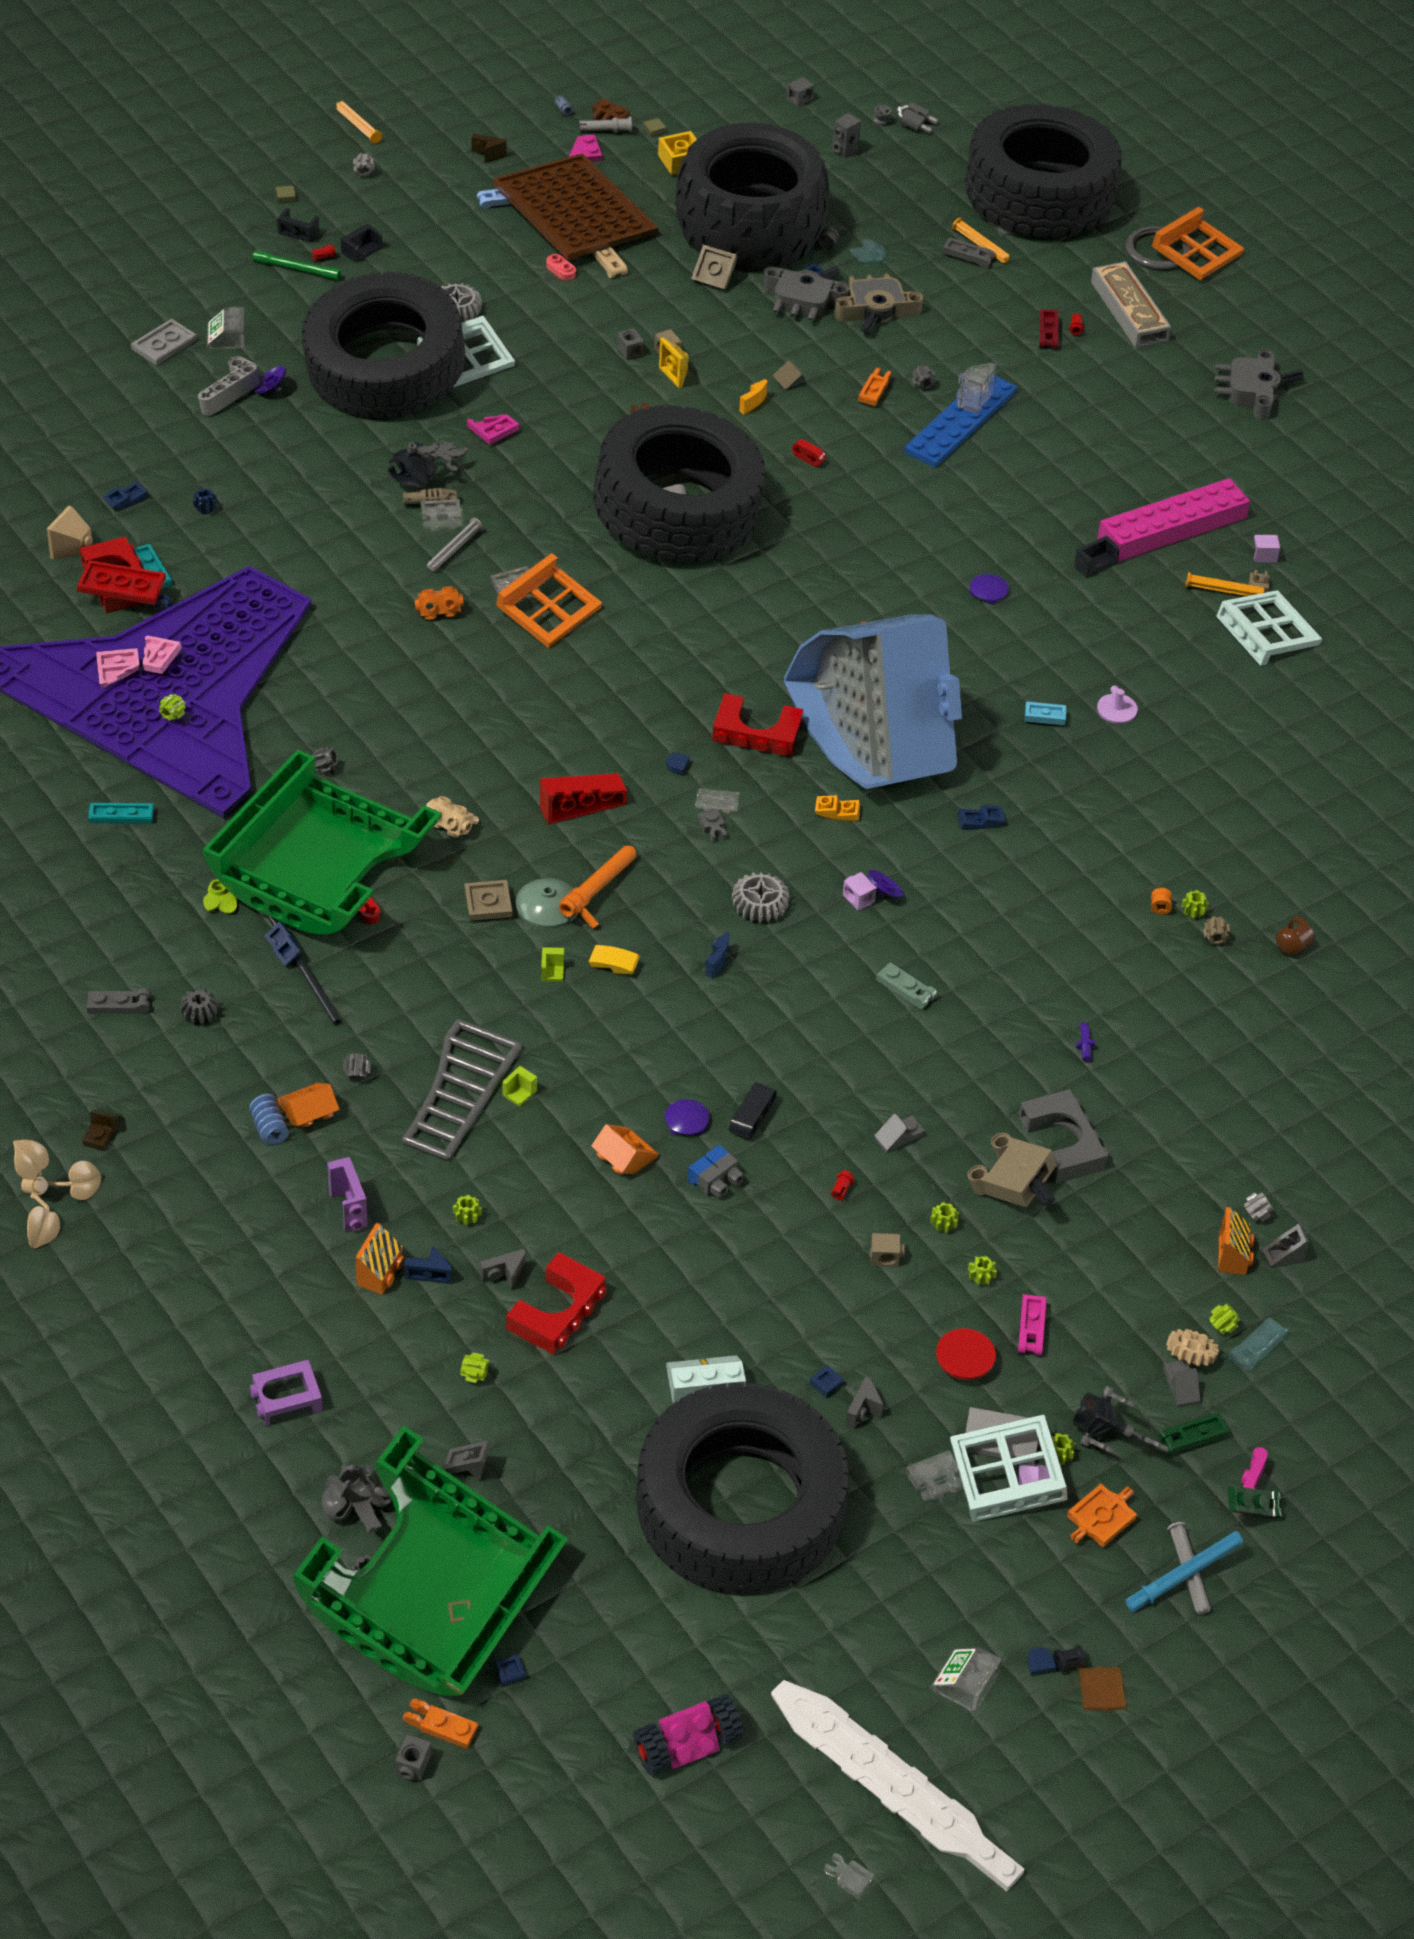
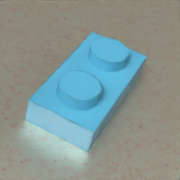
M1026 701L1024 721L1065 725L1066 705Z

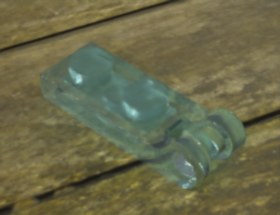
M1269 1317L1238 1347H1234L1228 1357L1234 1362L1238 1361L1242 1364L1241 1367L1248 1372L1286 1337L1288 1330Z

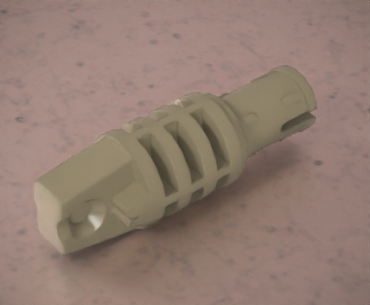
M432 488L422 489L420 492H404L403 497L411 499H403L404 505L441 506L457 502V491L453 489Z

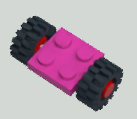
M721 1695L659 1720L660 1729L655 1723H651L634 1730L633 1741L636 1745L635 1749L646 1772L652 1775L670 1767L672 1769L678 1768L719 1751L718 1742L721 1745H726L743 1738L744 1729L739 1718L740 1714L739 1712L737 1713V1707L735 1704L733 1705V1700L729 1698V1695Z

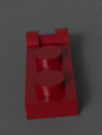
M1040 309V348L1051 346L1052 349H1057L1058 310Z

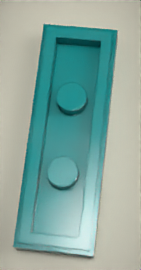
M151 544L134 548L135 556H139L141 569L166 573V580L162 588L172 586V579Z
M90 803L89 823L153 824L154 803Z

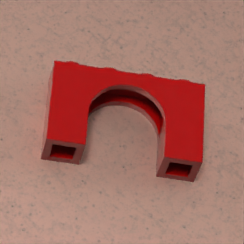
M126 537L80 548L81 563L84 569L89 560L141 569L139 556H135L132 543H128ZM99 596L106 613L144 604Z
M724 693L713 725L712 741L792 757L802 727L804 709L784 705L776 725L768 729H753L741 721L744 697Z
M560 1252L547 1265L545 1281L569 1294L574 1303L565 1311L546 1313L519 1299L506 1315V1329L552 1355L559 1348L562 1349L565 1346L569 1335L578 1330L581 1320L591 1314L594 1304L598 1300H602L607 1292L605 1276Z

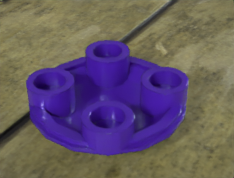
M993 574L978 575L970 583V595L985 600L990 605L997 604L998 600L1004 598L1009 591L1007 582L1000 576Z
M689 1099L678 1100L670 1104L665 1113L666 1124L670 1127V1132L673 1135H701L705 1132L710 1117L708 1110L703 1104Z

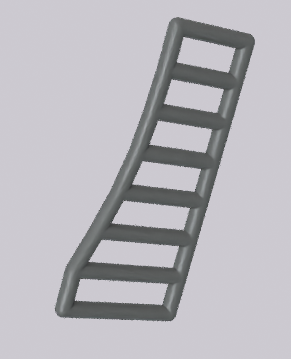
M461 1019L455 1020L445 1035L438 1071L431 1090L414 1121L404 1134L402 1142L444 1160L451 1159L521 1051L522 1043ZM462 1029L509 1047L511 1050L505 1056L458 1038L456 1035ZM454 1045L501 1063L497 1071L491 1070L450 1054L451 1046ZM448 1063L480 1074L491 1080L487 1087L459 1077L446 1071ZM443 1080L481 1094L477 1102H474L440 1088ZM438 1097L471 1111L464 1118L433 1106ZM429 1113L461 1127L454 1134L428 1124L424 1120ZM418 1130L450 1141L446 1150L413 1137Z

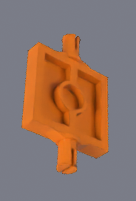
M1100 1483L1067 1513V1517L1079 1527L1070 1535L1072 1541L1074 1540L1075 1543H1078L1087 1535L1099 1545L1105 1547L1136 1520L1137 1514L1125 1502L1133 1496V1490L1130 1487H1125L1123 1491L1116 1494Z

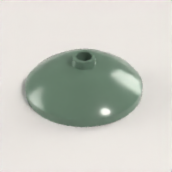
M543 878L529 882L517 894V912L525 922L532 926L544 929L562 927L570 923L577 916L566 917L559 910L561 899L574 888L564 881L553 878Z

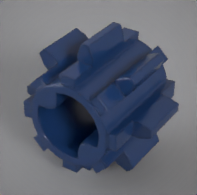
M200 488L199 491H196V494H193V507L201 514H209V512H213L214 508H216L217 496L209 488Z

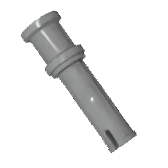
M614 117L612 120L580 121V132L613 131L618 133V131H629V133H632V118L618 119Z

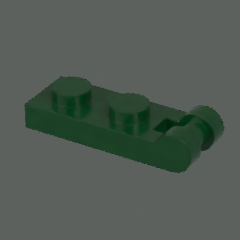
M1217 1412L1164 1429L1158 1434V1437L1162 1443L1169 1447L1167 1453L1172 1457L1181 1451L1227 1437L1230 1430L1220 1413ZM1178 1437L1180 1440L1175 1442L1173 1438Z
M1239 1486L1228 1487L1229 1512L1267 1518L1283 1517V1509H1280L1282 1492H1271Z

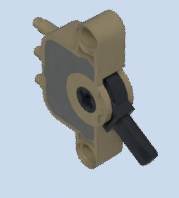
M885 274L883 278H872L871 275H868L867 279L858 280L851 276L849 277V296L838 298L835 306V318L838 321L865 320L861 332L864 335H868L872 332L876 323L888 322L892 317L920 315L922 312L923 295L916 291L903 292L899 280L890 277L889 274Z

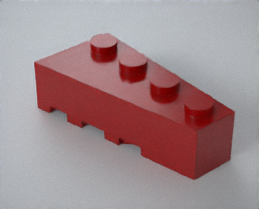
M618 773L540 778V809L548 825L627 805V789Z

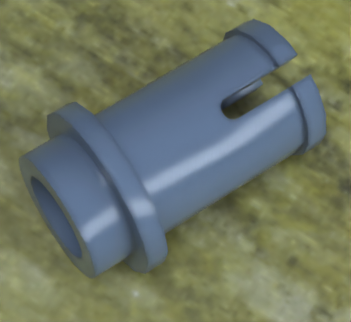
M558 96L560 101L556 98L555 105L560 109V113L562 115H570L573 109L572 104L567 102L563 96Z

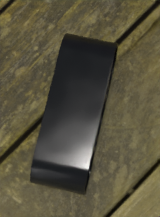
M755 1082L734 1114L729 1125V1131L749 1140L752 1139L772 1107L777 1090Z

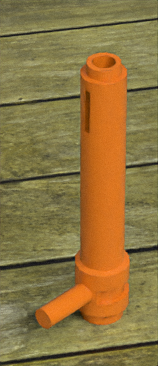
M624 846L583 884L570 891L568 895L561 899L559 904L560 912L566 917L575 916L579 913L592 929L595 928L599 923L585 906L589 904V900L636 858L634 847Z

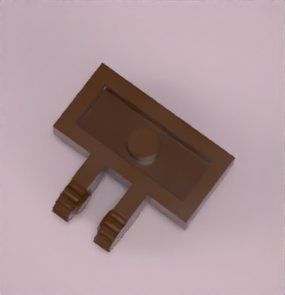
M603 98L592 106L594 121L600 119L612 120L614 117L618 119L630 117L629 110Z

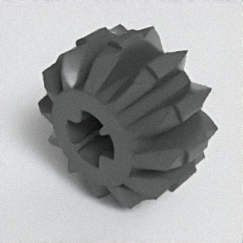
M196 988L194 992L187 991L186 996L182 997L180 1010L186 1021H191L193 1025L200 1022L203 1026L204 1021L211 1022L212 1017L217 1016L218 1001L213 992L207 993L206 989L198 991Z

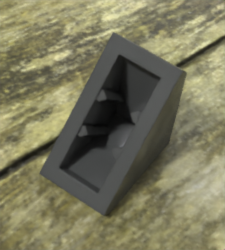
M1298 1223L1265 1246L1263 1250L1272 1268L1303 1263L1309 1241L1301 1224Z

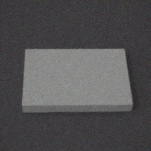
M170 319L131 343V349L157 366L196 342L198 338L195 333L175 320Z
M970 1407L966 1433L1027 1419V1417ZM1036 1432L1005 1439L1011 1459L1036 1453L1038 1444ZM997 1441L966 1448V1452L1001 1458ZM1035 1460L1025 1463L1034 1464Z

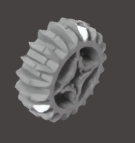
M448 283L447 286L441 287L455 301L460 313L461 322L478 317L482 299L475 288H471L470 285L465 286L463 283L460 285Z
M752 872L751 876L745 875L743 879H739L732 893L734 909H737V913L739 915L742 914L744 919L750 918L751 922L758 920L759 923L762 920H766L769 923L771 918L777 920L778 916H783L784 911H787L790 899L788 886H785L783 880L779 881L778 876L771 877L770 873L763 875L762 872L759 875Z

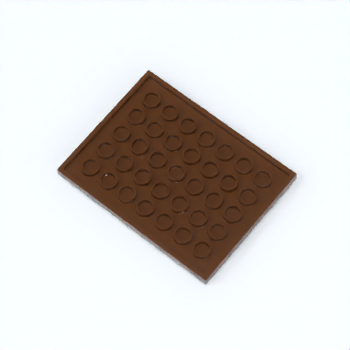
M583 153L493 178V185L567 260L658 234V227Z

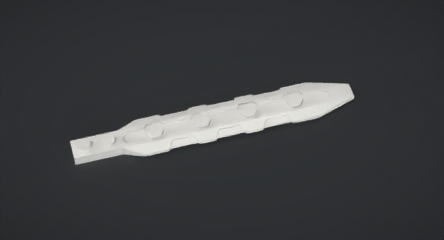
M785 1680L771 1692V1696L798 1736L814 1749L822 1751L841 1767V1771L852 1780L860 1782L881 1799V1803L908 1821L921 1832L922 1837L938 1850L966 1858L1005 1891H1008L1024 1874L1023 1867L983 1836L975 1816L955 1799H950L931 1784L923 1773L915 1767H910L890 1751L888 1745L877 1736L869 1734L849 1718V1714L831 1699Z

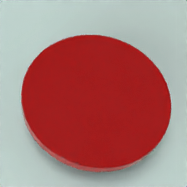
M965 1328L955 1329L946 1333L939 1340L936 1349V1358L940 1367L949 1375L964 1380L977 1379L986 1375L992 1369L996 1357L992 1342L984 1334Z

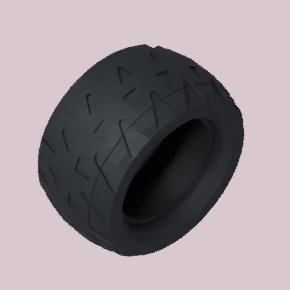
M736 123L713 129L690 145L680 165L676 180L675 204L683 236L688 244L699 254L703 245L736 254L738 258L734 266L735 269L765 270L768 267L779 268L791 264L812 250L823 231L829 208L830 189L825 162L820 157L819 151L809 141L791 130L764 123ZM742 195H752V196H761V197H747V196H742Z

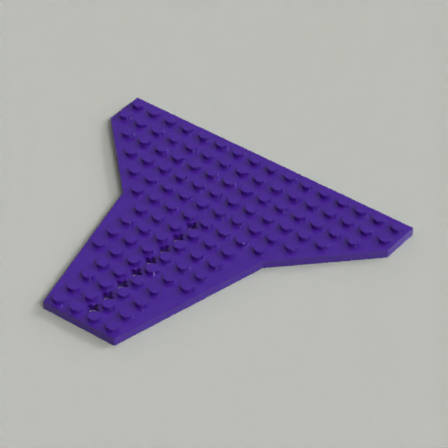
M248 566L115 636L0 646V691L224 818L251 794L240 710L311 606V598ZM146 636L181 643L182 649L163 674L144 670L143 658L145 657ZM137 648L140 670L100 689L96 652ZM170 694L181 696L186 703L185 714L175 721L164 719L159 712L160 701Z

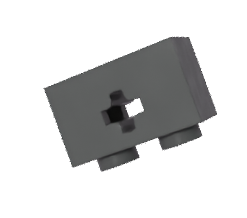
M847 113L834 121L832 150L845 158L859 150L861 120Z

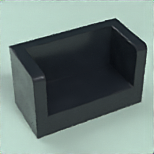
M285 208L277 218L278 234L311 243L320 231L319 217L315 216L310 223L290 218V209Z
M368 223L341 238V253L355 263L382 248V233Z
M1107 535L1077 549L1074 568L1087 578L1115 565L1119 546Z

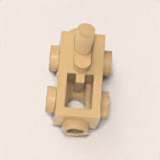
M439 796V798L432 799L426 805L442 813L441 819L434 827L447 829V834L452 837L468 834L472 824H478L477 816L468 812L467 808L455 805L447 797Z

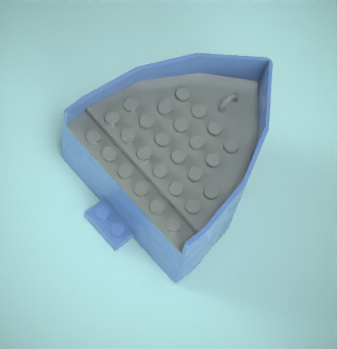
M909 614L821 630L799 646L784 677V683L796 708L804 709L803 723L808 733L834 766L866 789L945 773L955 769L957 757L954 720L962 719L959 678L950 674L947 627L943 619L934 615Z

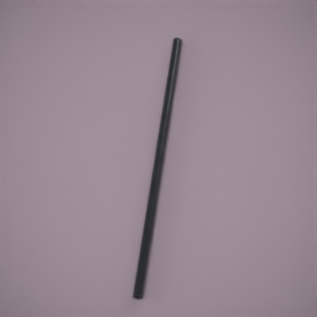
M266 915L272 926L279 921ZM299 954L294 959L296 965L333 1025H339L341 1023L340 1017L301 954Z

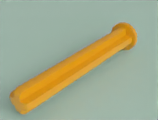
M341 101L336 104V109L369 137L371 143L377 144L381 141L382 133L375 130L345 102Z
M962 218L954 221L952 225L954 231H959L978 246L994 251L995 258L1000 262L1006 263L1009 261L1010 255L963 222Z
M1188 572L1185 585L1186 588L1192 586L1242 596L1264 593L1263 587L1192 575L1190 572Z

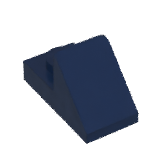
M434 1246L431 1248L429 1260L421 1258L405 1259V1279L451 1284L452 1266Z

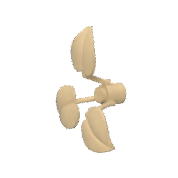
M16 1140L13 1142L15 1150L14 1165L17 1174L23 1178L21 1188L23 1192L31 1194L30 1197L43 1206L34 1207L27 1221L29 1245L31 1248L36 1249L54 1240L60 1230L58 1215L55 1212H49L50 1207L38 1195L45 1193L48 1186H71L70 1194L72 1198L86 1200L92 1197L99 1189L101 1173L92 1163L78 1161L69 1170L70 1182H48L45 1178L40 1177L42 1175L41 1170L46 1168L49 1163V1155L46 1148L32 1140Z

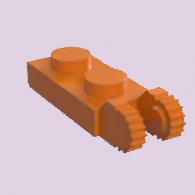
M876 368L861 390L858 401L876 406L891 379L892 372L887 371L884 377L880 376L881 369Z
M412 1699L410 1702L411 1709L426 1716L423 1720L415 1713L405 1712L403 1716L404 1722L419 1728L421 1732L468 1749L478 1729V1723L433 1705L429 1706L422 1700Z

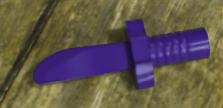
M1082 1022L1080 1023L1081 1041L1076 1043V1048L1082 1050V1060L1089 1062L1091 1061V1048H1094L1096 1044L1095 1040L1090 1039L1088 1025Z

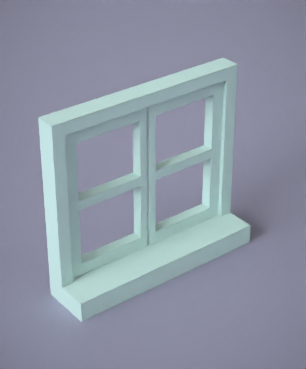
M484 316L462 323L464 340L483 334L489 343L472 349H468L465 344V358L473 369L462 372L454 387L515 365V360ZM419 337V338H418L417 346H418V345L421 343V341L423 340L422 337ZM492 347L500 360L480 366L473 354Z
M1278 590L1222 601L1216 616L1260 666L1267 665L1270 655L1318 646L1322 641V638ZM1274 603L1285 616L1272 619L1260 605ZM1254 607L1265 620L1251 623L1240 609ZM1292 623L1304 637L1290 639L1279 626ZM1272 627L1284 641L1270 644L1259 630Z
M1044 1415L950 1437L972 1522L1068 1500L1066 1484ZM1036 1432L1042 1451L1011 1459L1005 1439ZM997 1441L1002 1461L971 1468L966 1448ZM1044 1458L1050 1478L1019 1485L1013 1465ZM1004 1467L1010 1488L979 1495L973 1475Z

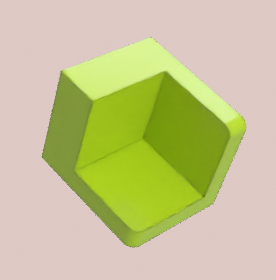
M542 947L541 981L562 982L564 948Z
M521 1066L503 1081V1096L518 1106L524 1104L537 1091V1076Z

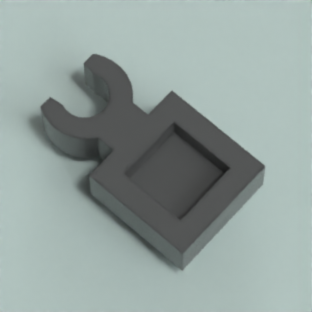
M718 809L698 813L701 827L704 833L710 832L712 843L715 842L717 835L721 836L723 841L726 840L725 823Z

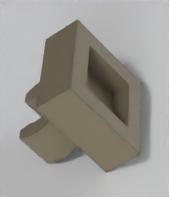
M1254 570L1253 573L1250 572L1249 585L1263 587L1264 593L1268 592L1270 579L1268 571H1265V574H1258L1257 570Z

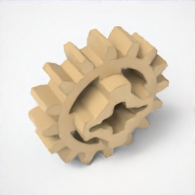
M1177 1329V1332L1172 1331L1166 1344L1168 1346L1167 1350L1172 1351V1355H1177L1179 1360L1187 1361L1188 1364L1192 1362L1197 1366L1201 1363L1208 1366V1363L1213 1364L1219 1352V1349H1217L1218 1345L1213 1344V1339H1208L1207 1335L1198 1334V1331L1193 1332L1188 1329L1184 1332L1180 1329Z

